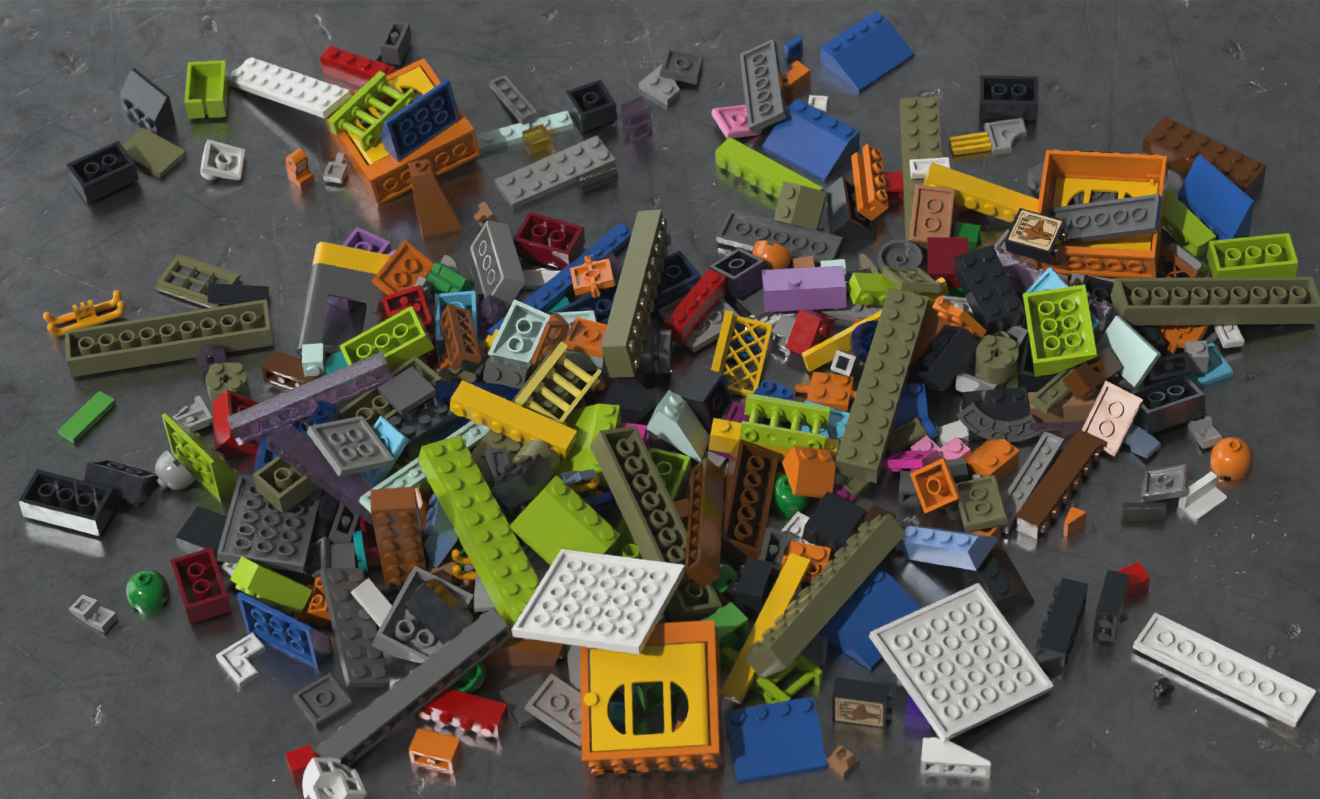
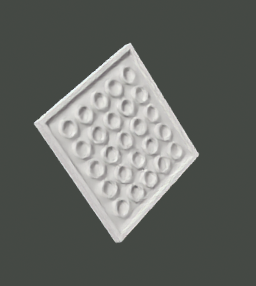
M561 549L512 628L513 637L640 654L685 574V565Z
M979 583L871 631L869 634L871 641L942 742L1050 692L1054 687Z

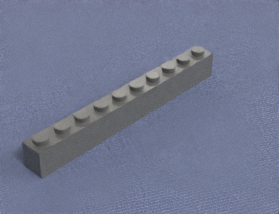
M493 608L483 613L477 621L464 628L462 633L453 640H449L438 652L430 655L419 667L412 669L409 675L400 682H396L385 694L377 697L366 709L359 711L352 720L342 725L332 736L324 739L315 749L322 758L340 759L341 764L349 767L510 639L513 634L509 626Z

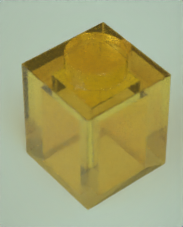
M543 124L522 131L523 145L531 157L552 150L551 141H553V135Z

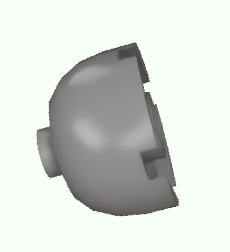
M168 450L156 462L155 473L159 477L156 481L164 489L169 487L172 490L180 491L187 488L197 479Z

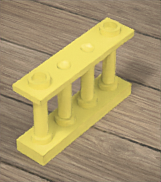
M561 341L514 403L525 408L528 407L535 413L566 426L568 423L565 420L590 388L594 390L601 381L598 379V376L602 371L598 369L593 377L566 358L567 355L564 352L568 346ZM556 363L558 365L562 364L585 381L587 384L583 390H579L556 373V369L553 368ZM545 377L552 379L575 396L576 399L569 405L546 388L542 382ZM533 392L537 394L539 392L565 411L560 420L533 401V397H531Z

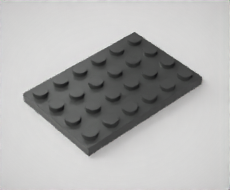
M239 474L217 552V561L238 564L242 556L266 568L303 573L323 486H320L283 514L256 490L253 476Z

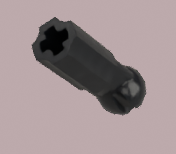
M330 488L322 490L311 538L312 543L325 536L329 537L328 527L334 518L340 495L337 490Z

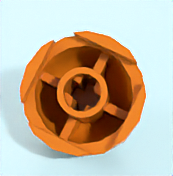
M764 240L757 241L754 244L752 254L765 260L767 270L787 269L789 267L792 257H790L791 252L777 243H774L773 246L767 245L768 241Z
M1227 437L1214 445L1210 454V467L1219 477L1224 478L1226 476L1231 477V480L1244 478L1251 471L1253 453L1250 446L1244 440L1237 437Z

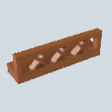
M1161 242L1158 273L1165 278H1173L1171 277L1172 275L1175 278H1179V274L1187 273L1190 278H1205V274L1197 271ZM1172 262L1174 272L1166 273L1164 263Z
M448 304L439 321L450 368L458 370L464 359L479 363L481 355L470 310Z
M552 313L549 321L546 322L530 362L532 363L531 375L545 357L551 355L560 342H563L569 323L559 313Z

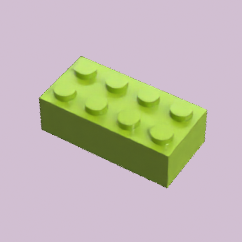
M1289 233L1209 241L1207 260L1212 278L1296 277L1298 260Z
M411 306L340 345V348L352 376L363 388L396 370L413 356L419 357L434 349V346L421 318Z

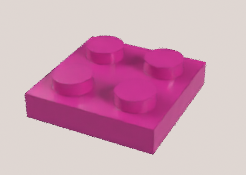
M938 450L897 451L882 460L883 468H891L893 472L902 471L904 468L916 471L937 460Z

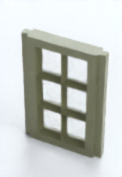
M178 254L156 282L155 290L208 308L220 307L223 304L207 303L208 283L238 284L241 275Z

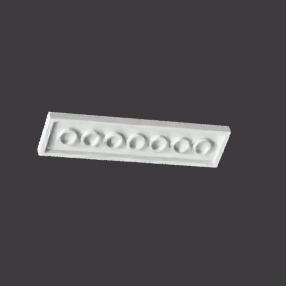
M252 57L247 59L239 68L233 70L228 76V85L322 118L329 116L352 97L347 89Z
M1157 613L1153 614L1134 642L1133 649L1294 728L1316 695V690Z

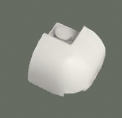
M312 758L304 772L303 794L305 799H363L367 794L355 769L351 771L347 766L341 764L340 759Z

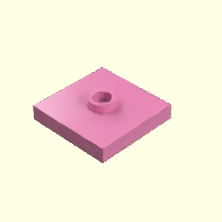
M746 105L712 109L711 114L727 139L729 137L738 138L761 135L763 129L753 133L749 129Z

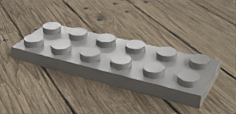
M594 136L497 178L494 182L511 208L515 209L616 165V161L598 136Z

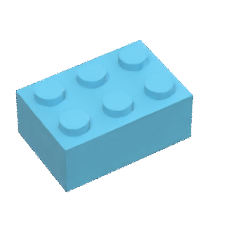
M475 291L435 294L436 341L439 356L446 352L439 319L448 304L470 310L476 338L479 343L478 307Z

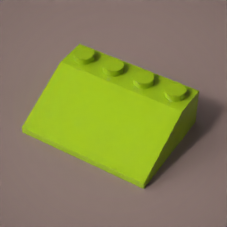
M1085 285L1023 293L1035 377L1057 374L1097 357Z
M595 404L573 410L565 422L568 423L567 427L577 431L576 442L565 461L560 460V467L554 477L564 472L594 469L596 475L600 477L598 487H609L590 445L599 431L620 428V405ZM560 413V414L558 415V419H559V420H560V418L563 416L564 413Z
M162 414L172 454L220 502L233 495L239 473L235 469H231L223 457L219 458L211 445L207 446L199 433L195 434L189 427L168 414Z
M557 475L509 526L550 566L561 549L604 554L620 536L611 525Z

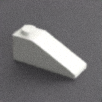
M936 737L923 738L921 773L990 778V761L948 740L942 742L941 739Z

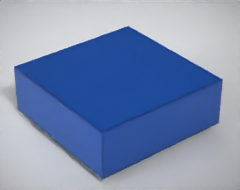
M800 36L784 44V58L787 61L803 53V39Z

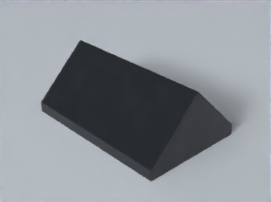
M436 578L424 581L404 604V607L443 645L449 640H453L462 633L464 628L478 620Z

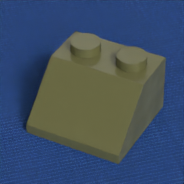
M783 181L773 220L818 231L828 192Z

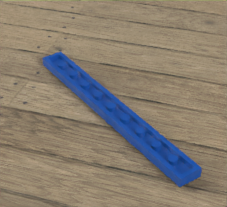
M619 223L522 303L545 312L574 288L570 268L584 264V257L586 255L588 259V255H591L593 261L610 258L630 242L633 230ZM505 317L487 331V336L488 334L492 336L496 329L500 330Z

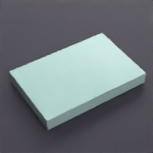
M1115 316L1096 344L1097 353L1109 347L1123 366L1117 372L1136 388L1140 386L1161 355L1120 316Z

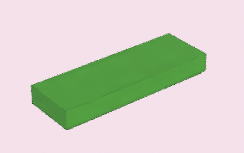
M99 390L58 430L59 435L75 444L116 404L115 399Z

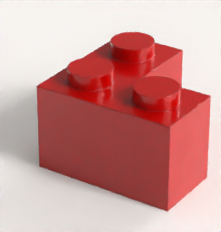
M418 285L381 297L389 318L412 306L421 318L425 328L435 325L423 286Z
M799 310L785 348L802 355L801 353L818 345L821 338H829L833 334L836 319L817 310Z

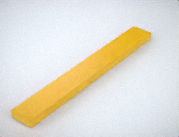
M942 277L936 280L941 286L940 293H913L929 297V306L934 305L937 298L942 295L950 296L946 281ZM882 310L801 353L806 369L811 372L833 360L837 350L848 352L872 339Z
M790 553L721 690V698L738 704L742 703L756 675L755 670L745 660L750 653L749 648L756 642L763 639L761 635L767 629L774 627L775 619L788 611L786 607L792 603L811 565V559Z

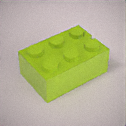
M226 60L188 62L184 102L188 119L205 118V115H209V118L226 117L229 83Z
M242 556L230 579L237 584L235 588L254 598L257 597L272 606L275 605L290 614L293 611L301 614L312 592L310 588Z

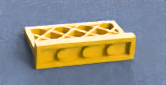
M725 310L711 370L723 373L724 377L730 375L734 381L733 384L727 385L730 393L747 396L748 393L753 394L758 388L773 324L735 316L733 311ZM735 322L744 324L747 329L738 333L734 327ZM762 328L766 329L767 333L758 338L754 330ZM750 333L755 341L746 345L742 336ZM738 339L743 347L734 351L730 343ZM758 344L762 352L754 356L749 348ZM746 350L750 359L742 363L737 355ZM734 357L739 365L730 369L726 364V360ZM754 362L758 370L750 374L745 366ZM741 368L746 377L737 380L733 372ZM750 380L754 386L753 391L744 389L741 384Z

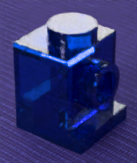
M320 399L317 408L308 419L309 426L341 420L338 405Z

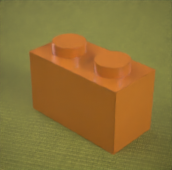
M417 728L408 751L411 763L453 773L461 755L462 746L460 738L454 735H444L430 729L423 730Z

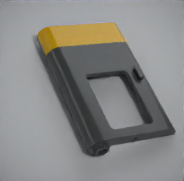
M320 242L316 245L296 350L301 358L302 345L320 343L325 308L329 296L363 302L367 305L363 332L385 321L386 310L381 297L387 295L371 281L390 259V255L326 242ZM323 344L325 357L342 352L339 347Z

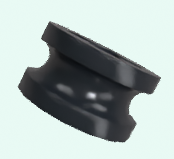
M1166 677L1158 680L1152 687V691L1157 694L1160 700L1167 698L1175 690V686Z

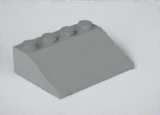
M414 566L378 630L372 646L393 657L421 664L424 663L430 655L438 652L444 645L404 607V604L424 581L434 578L466 608L473 595Z

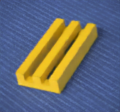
M988 132L949 137L953 156L990 151L992 147Z

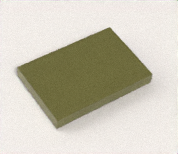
M145 128L138 131L123 145L137 166L160 179L186 156L185 150Z
M882 266L881 273L900 291L940 293L941 286L921 268Z
M995 475L955 483L960 496L957 503L965 532L1008 524Z

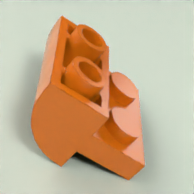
M789 540L786 554L782 559L779 575L790 553L811 559V565L802 583L812 584L810 582L812 578L824 571L822 569L823 566L829 562L831 548Z
M316 577L314 584L304 585L310 588L312 592L302 613L300 614L295 611L294 619L301 623H316L321 628L327 626L331 619L321 577Z

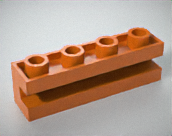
M866 144L862 147L863 156L856 152L851 156L857 212L872 221L888 209V196L882 152L878 148Z

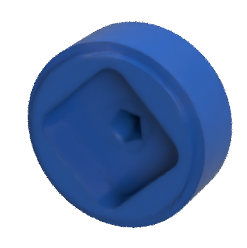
M928 418L921 421L930 439L938 436V426L935 422L930 421Z

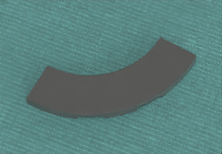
M974 403L956 414L957 418L969 430L988 440L1005 439L1008 442H1020L1033 438L1043 432L1032 414L1018 420L1000 421L986 416Z

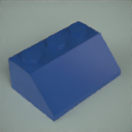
M924 382L906 383L893 430L916 417L920 423L928 418Z

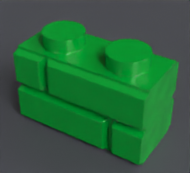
M438 261L434 263L431 272L426 278L431 285V290L437 294H441V292L471 291L475 284L474 281Z

